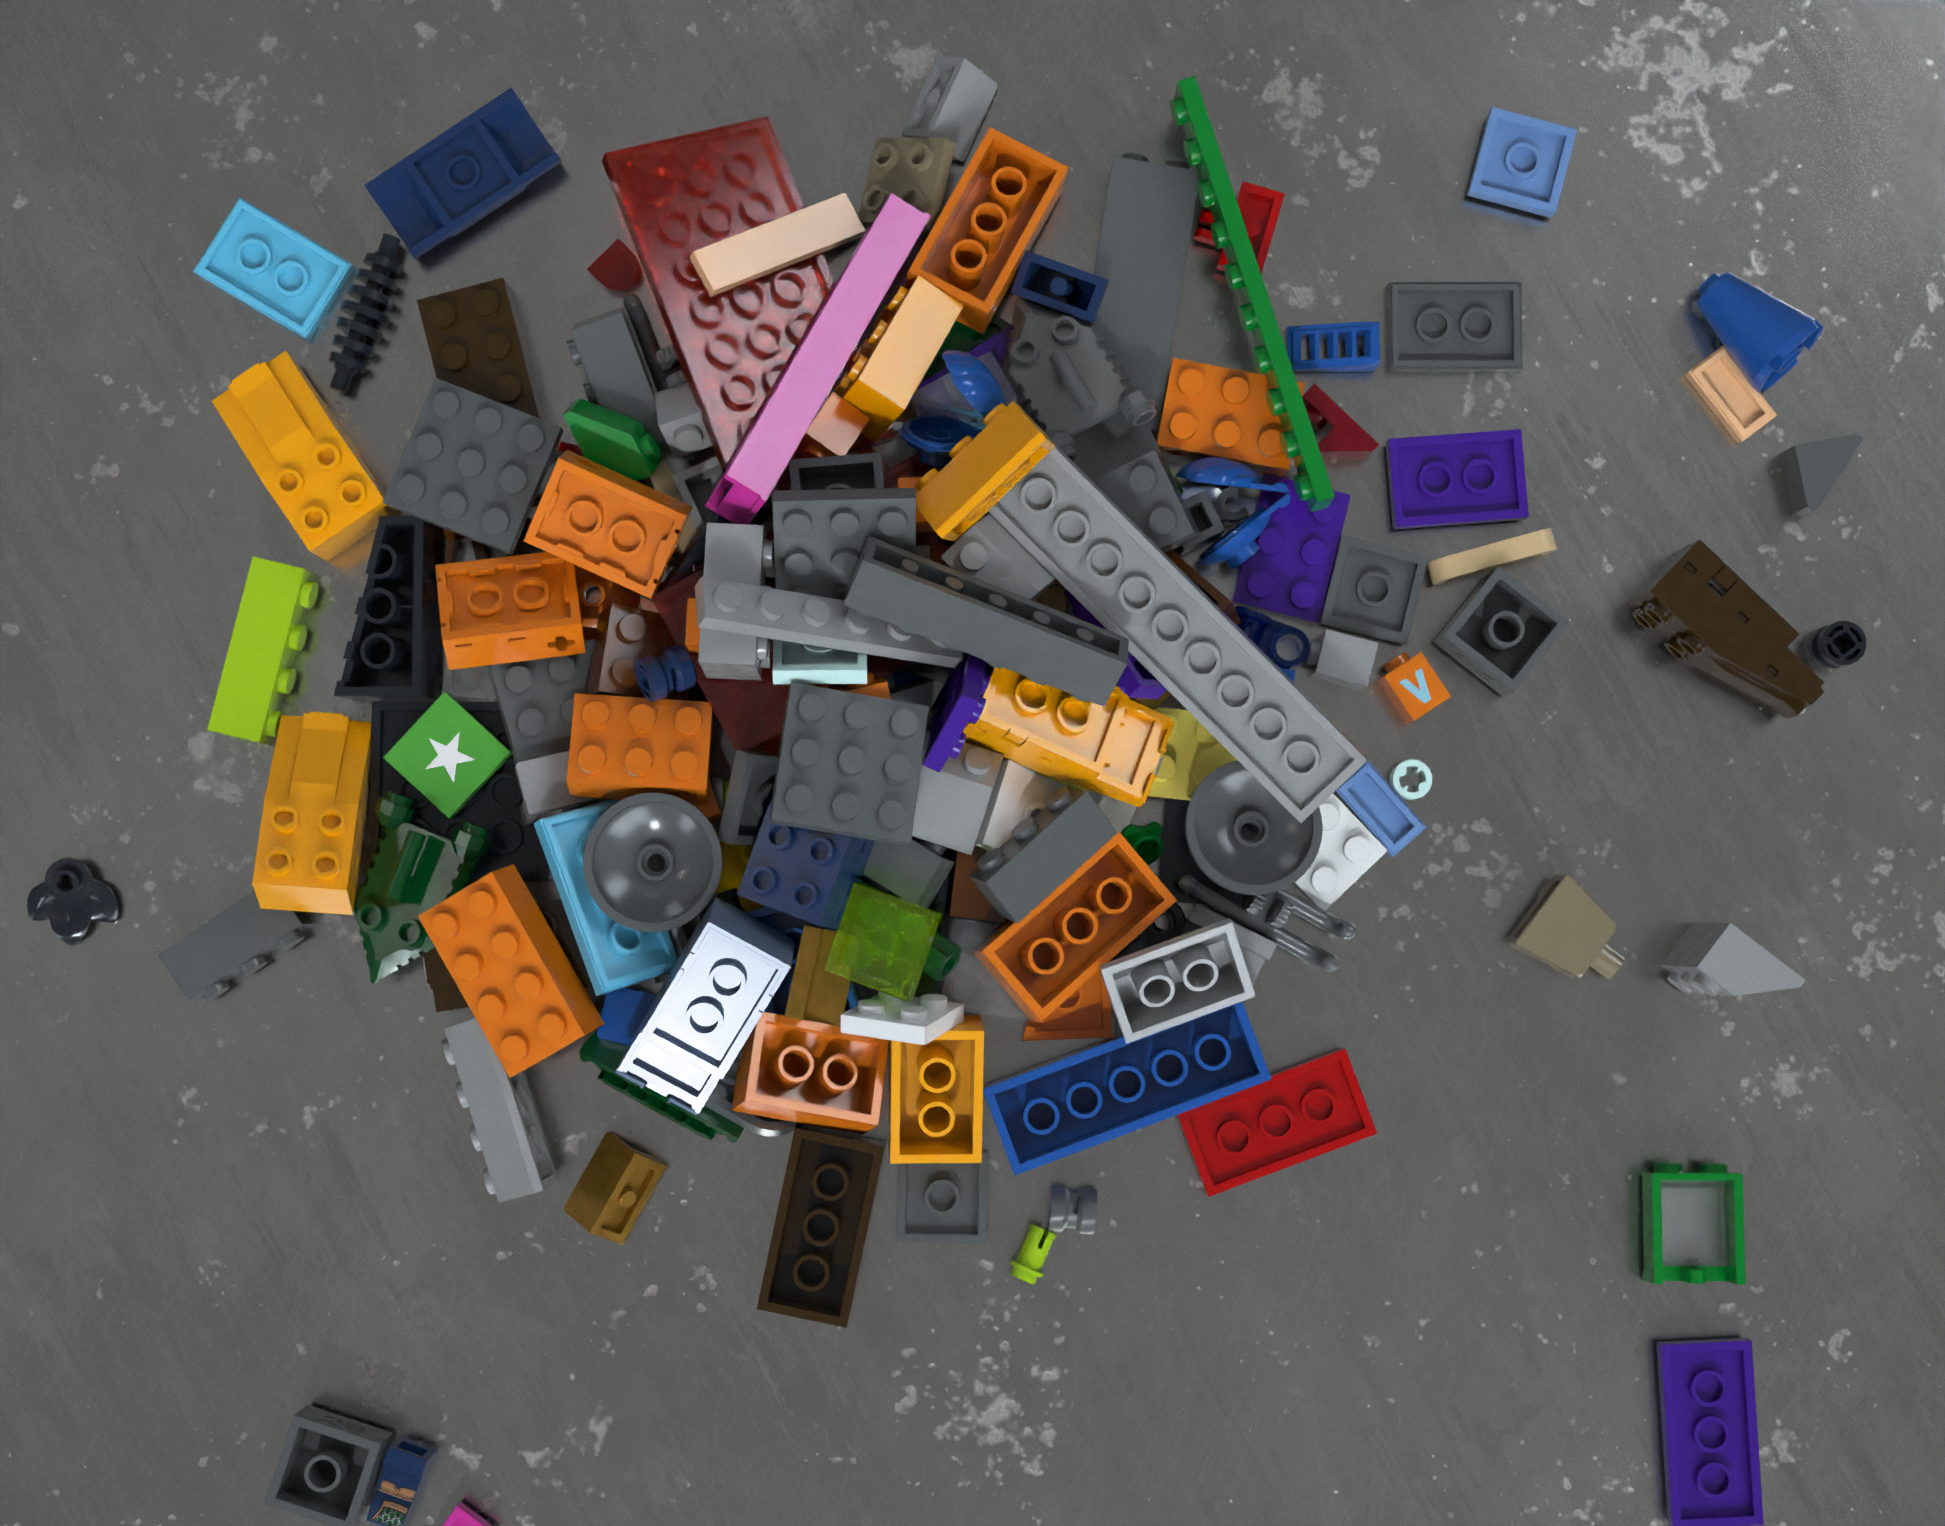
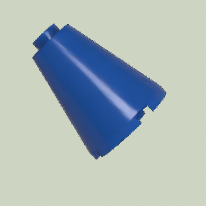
M1726 272L1721 276L1717 273L1712 274L1697 290V294L1701 296L1697 302L1698 308L1751 387L1758 393L1761 390L1766 391L1785 376L1799 362L1796 358L1803 351L1804 346L1810 350L1824 330V326L1817 319L1730 272Z

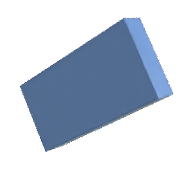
M1368 760L1334 792L1354 816L1388 850L1387 853L1390 857H1394L1427 828Z

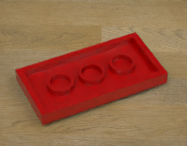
M1340 1048L1270 1075L1271 1080L1177 1115L1208 1197L1378 1134L1345 1048Z

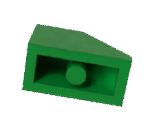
M581 398L573 401L563 413L585 458L637 482L652 476L661 462L659 444L652 433H646L640 421Z

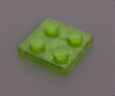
M853 883L824 970L903 1001L912 1002L942 913L867 885Z

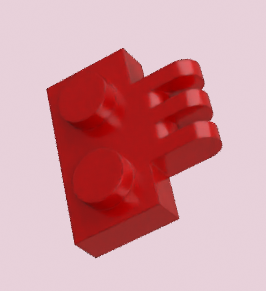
M1242 181L1237 203L1262 274L1285 193ZM1202 211L1199 222L1211 227V223L1214 222L1212 213ZM1196 229L1195 240L1215 246L1210 230ZM1222 248L1217 269L1224 271V265L1228 264Z

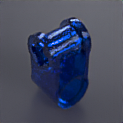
M1235 606L1242 621L1238 627L1245 633L1246 627L1250 626L1248 637L1279 668L1296 670L1303 664L1310 650L1309 639L1303 631L1273 620L1255 610ZM1282 639H1292L1300 648V656L1295 660H1284L1277 653V642Z

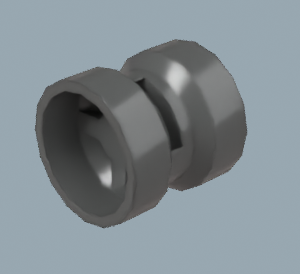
M1052 1186L1048 1231L1063 1232L1066 1228L1076 1229L1080 1234L1094 1235L1097 1190L1082 1189L1079 1193L1069 1192L1066 1187Z

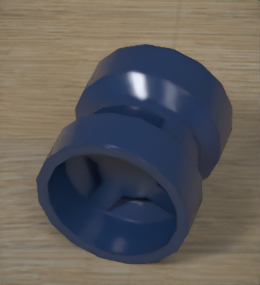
M680 644L664 649L661 656L654 657L648 655L634 662L637 683L649 702L666 698L668 691L674 689L681 692L695 687L696 674L692 660Z

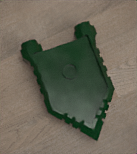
M388 790L385 798L379 797L375 807L379 823L383 825L382 831L384 833L382 838L377 840L375 845L378 847L376 853L373 852L370 857L372 863L366 867L364 872L366 878L364 883H360L354 904L357 924L360 926L359 932L364 939L362 942L364 950H367L366 959L372 984H376L399 970V965L404 967L411 963V958L416 960L421 957L423 951L427 953L435 948L418 916L462 890L465 883H469L471 868H475L477 861L486 854L491 842L486 839L489 830L463 821L461 829L455 828L451 840L409 823L414 812L410 808L413 800Z

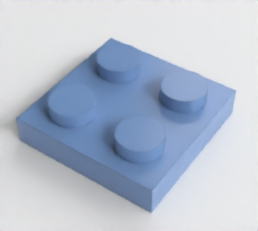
M1492 107L1488 112L1467 196L1552 218L1558 206L1577 129Z

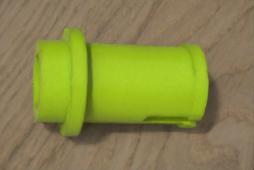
M1030 1223L1028 1233L1016 1261H1010V1264L1013 1266L1010 1274L1035 1285L1037 1278H1043L1044 1276L1040 1271L1057 1235Z

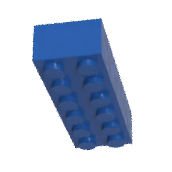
M1239 1002L1127 1044L1123 1034L1114 1036L1113 1038L983 1085V1092L1015 1176L1269 1081L1271 1076L1244 1004Z

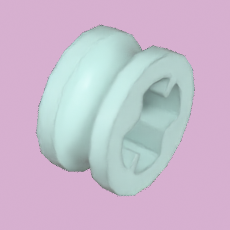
M1409 759L1398 763L1392 769L1389 775V784L1402 799L1414 800L1423 797L1432 786V773L1425 763ZM1406 767L1414 768L1413 774H1421L1422 782L1415 785V792H1408L1409 786L1402 787L1399 778L1406 775Z

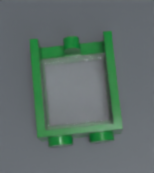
M1654 1163V1171H1640V1176H1642L1644 1269L1641 1280L1652 1284H1663V1281H1682L1689 1284L1723 1281L1736 1285H1746L1743 1174L1728 1172L1727 1163H1699V1171H1682V1163Z

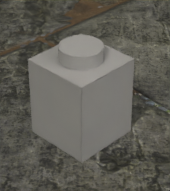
M696 379L654 393L658 426L674 459L717 445L712 412Z
M1326 629L1321 633L1319 639L1312 638L1306 657V664L1312 665L1310 677L1362 690L1368 686L1379 643Z

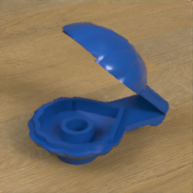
M947 350L942 353L946 367L952 375L950 378L970 405L981 415L986 417L1000 403H1004L1006 406L1002 388L991 370L982 361L963 351ZM921 415L903 423L899 433L908 446L920 453L919 459L921 462L931 466L945 467L952 460L948 454L954 446L968 435L974 439L983 429H977L954 417Z
M1207 457L1192 461L1182 467L1175 475V477L1186 478L1187 481L1286 492L1266 509L1263 506L1203 551L1198 556L1201 559L1198 563L1201 565H1214L1225 561L1231 570L1238 567L1260 549L1254 540L1266 528L1272 512L1279 507L1287 506L1290 502L1288 487L1285 484L1279 482L1272 485L1264 484L1262 476L1253 468L1244 463L1223 457Z

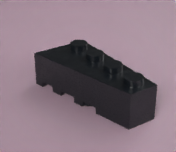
M411 515L380 516L365 572L368 574L363 597L358 599L355 611L358 617L352 640L347 642L343 659H346L341 681L337 680L334 696L350 700H437L439 698L440 613L435 565L441 564L442 527Z

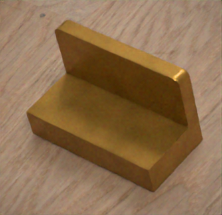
M804 925L785 1017L799 1020L808 1019L836 1026L841 1025V1014L845 1012L860 942L858 936Z
M607 1132L565 1204L564 1211L589 1233L623 1245L667 1165L658 1158L633 1149L618 1136Z

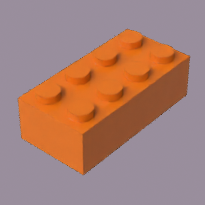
M989 127L908 270L905 288L908 289L919 275L964 305L956 321L984 334L1019 271L1025 251H1030L1060 197L1069 167Z
M1119 831L1018 924L1010 920L1006 921L972 951L1031 1021L1042 1022L1100 970L1099 965L1113 959L1177 901Z
M514 864L490 872L418 916L509 1078L605 1024Z

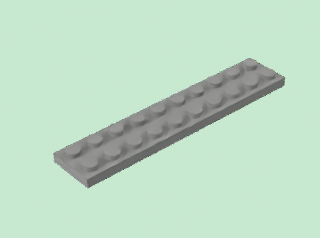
M1058 446L989 510L1108 631L1129 639L1128 651L1300 823L1312 814L1368 760V756Z

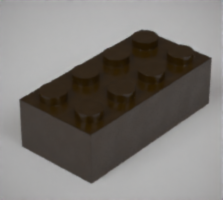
M504 278L417 300L436 378L546 421L514 293Z
M803 1124L795 1127L760 1290L758 1310L847 1328L886 1142Z

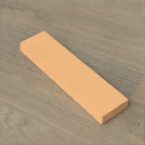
M842 193L692 252L690 260L707 292L712 297L861 238L866 230L846 193Z

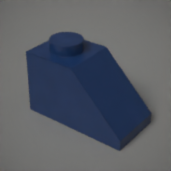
M1026 250L1011 293L1094 323L1109 280Z

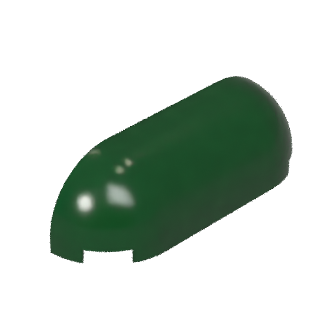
M597 1030L586 1040L580 1049L579 1056L582 1062L591 1061L601 1070L597 1077L600 1081L689 1131L709 1140H712L715 1133L725 1135L731 1143L736 1142L743 1132V1127L706 1106L702 1107L699 1114L694 1115L672 1102L667 1103L669 1094L667 1097H664L645 1085L641 1089L640 1085L615 1073L617 1065L628 1047L627 1044L600 1039L597 1036Z

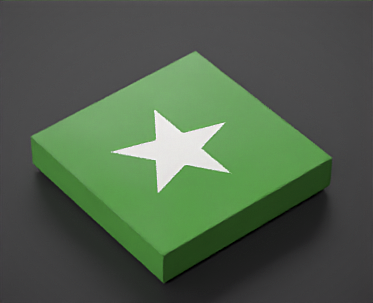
M444 691L383 758L449 819H453L512 755V751L449 693Z

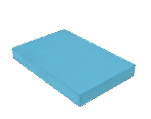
M239 197L193 272L310 342L355 267L348 261Z

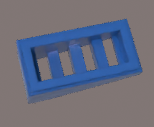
M1379 322L1287 326L1286 351L1293 372H1375L1380 363ZM1345 337L1346 357L1338 358V338ZM1356 337H1364V356L1356 357ZM1301 338H1309V360H1301ZM1319 338H1327V359H1320Z

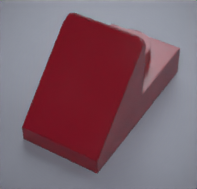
M1315 383L1303 394L1302 399L1312 428L1316 431H1320L1322 428L1327 433L1318 443L1323 460L1367 459L1379 446L1362 427Z

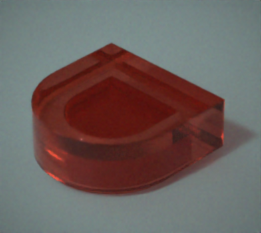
M619 238L587 268L588 272L606 290L614 294L631 292L638 286L642 277V268L637 257Z

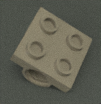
M876 137L858 215L863 226L871 228L888 197L893 193L922 213L926 212L931 215L918 238L925 237L926 231L932 230L940 215L956 144L947 138Z

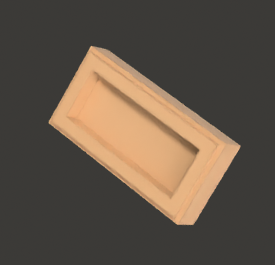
M1721 346L1684 374L1737 444L1743 442L1777 416L1761 393H1758L1751 387L1724 346Z

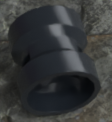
M1837 621L1817 629L1810 636L1808 653L1811 660L1817 666L1824 669H1837L1857 662L1864 655L1867 647L1866 636L1857 624L1850 621Z

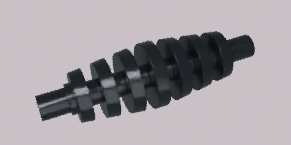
M384 233L378 251L366 254L363 262L372 268L371 270L359 268L355 276L357 280L366 284L365 287L351 284L347 291L348 295L360 302L342 301L340 310L354 317V319L338 317L336 327L348 333V336L335 334L332 343L334 346L342 349L341 354L331 352L329 362L334 364L335 368L329 387L336 391L347 393L352 377L356 373H364L367 365L359 361V357L371 358L375 351L374 348L365 344V340L376 343L380 342L383 333L371 327V323L381 327L388 326L390 317L376 309L379 307L385 310H392L394 300L382 292L395 293L397 288V282L388 277L389 274L398 276L401 265L395 259L401 240L395 236Z

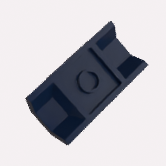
M511 87L364 186L394 227L412 257L417 259L451 235L455 237L527 189L526 185L562 161Z

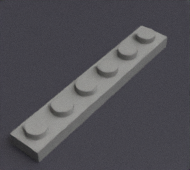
M703 576L695 585L697 623L700 628L956 668L963 660L962 651H952L935 640L919 634L906 633L896 625L876 617L860 615L853 608L843 605L844 600Z

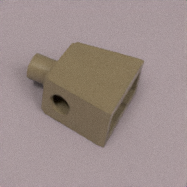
M1567 874L1556 876L1507 942L1512 947L1570 977L1580 978L1591 966L1605 978L1610 979L1618 972L1625 961L1624 957L1607 945V942L1617 930L1616 924L1576 881Z

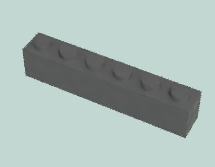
M868 536L848 581L843 605L853 608L860 615L876 617L896 625L906 633L919 634L935 640L947 649L963 651L983 659L993 667L1006 668L1027 676L1034 683L1050 685L1068 692L1080 701H1091L1104 707L1127 666L1128 638L871 536Z

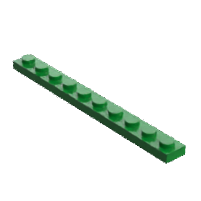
M1193 76L1179 80L1174 98L1170 99L1172 117L1177 126L1183 125L1187 138L1183 142L1185 156L1190 167L1196 166L1201 180L1197 182L1199 199L1204 208L1210 207L1214 222L1211 223L1212 238L1217 249H1224L1228 264L1224 265L1227 284L1231 291L1237 290L1242 304L1238 306L1240 323L1244 332L1251 331L1256 346L1252 348L1253 362L1258 374L1265 373L1269 390H1266L1267 405L1273 417L1279 416L1284 431L1280 432L1281 447L1287 459L1293 458L1298 473L1294 475L1296 493L1300 501H1307L1310 512L1327 508L1335 495L1196 77Z

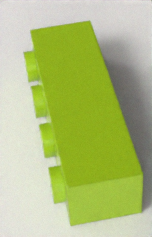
M252 557L207 730L272 746L274 737L277 738L281 715H285L281 711L285 694H290L295 684L296 670L292 667L296 651H301L306 641L307 626L303 624L307 609L312 608L317 599L318 583L315 582L316 574L304 568Z

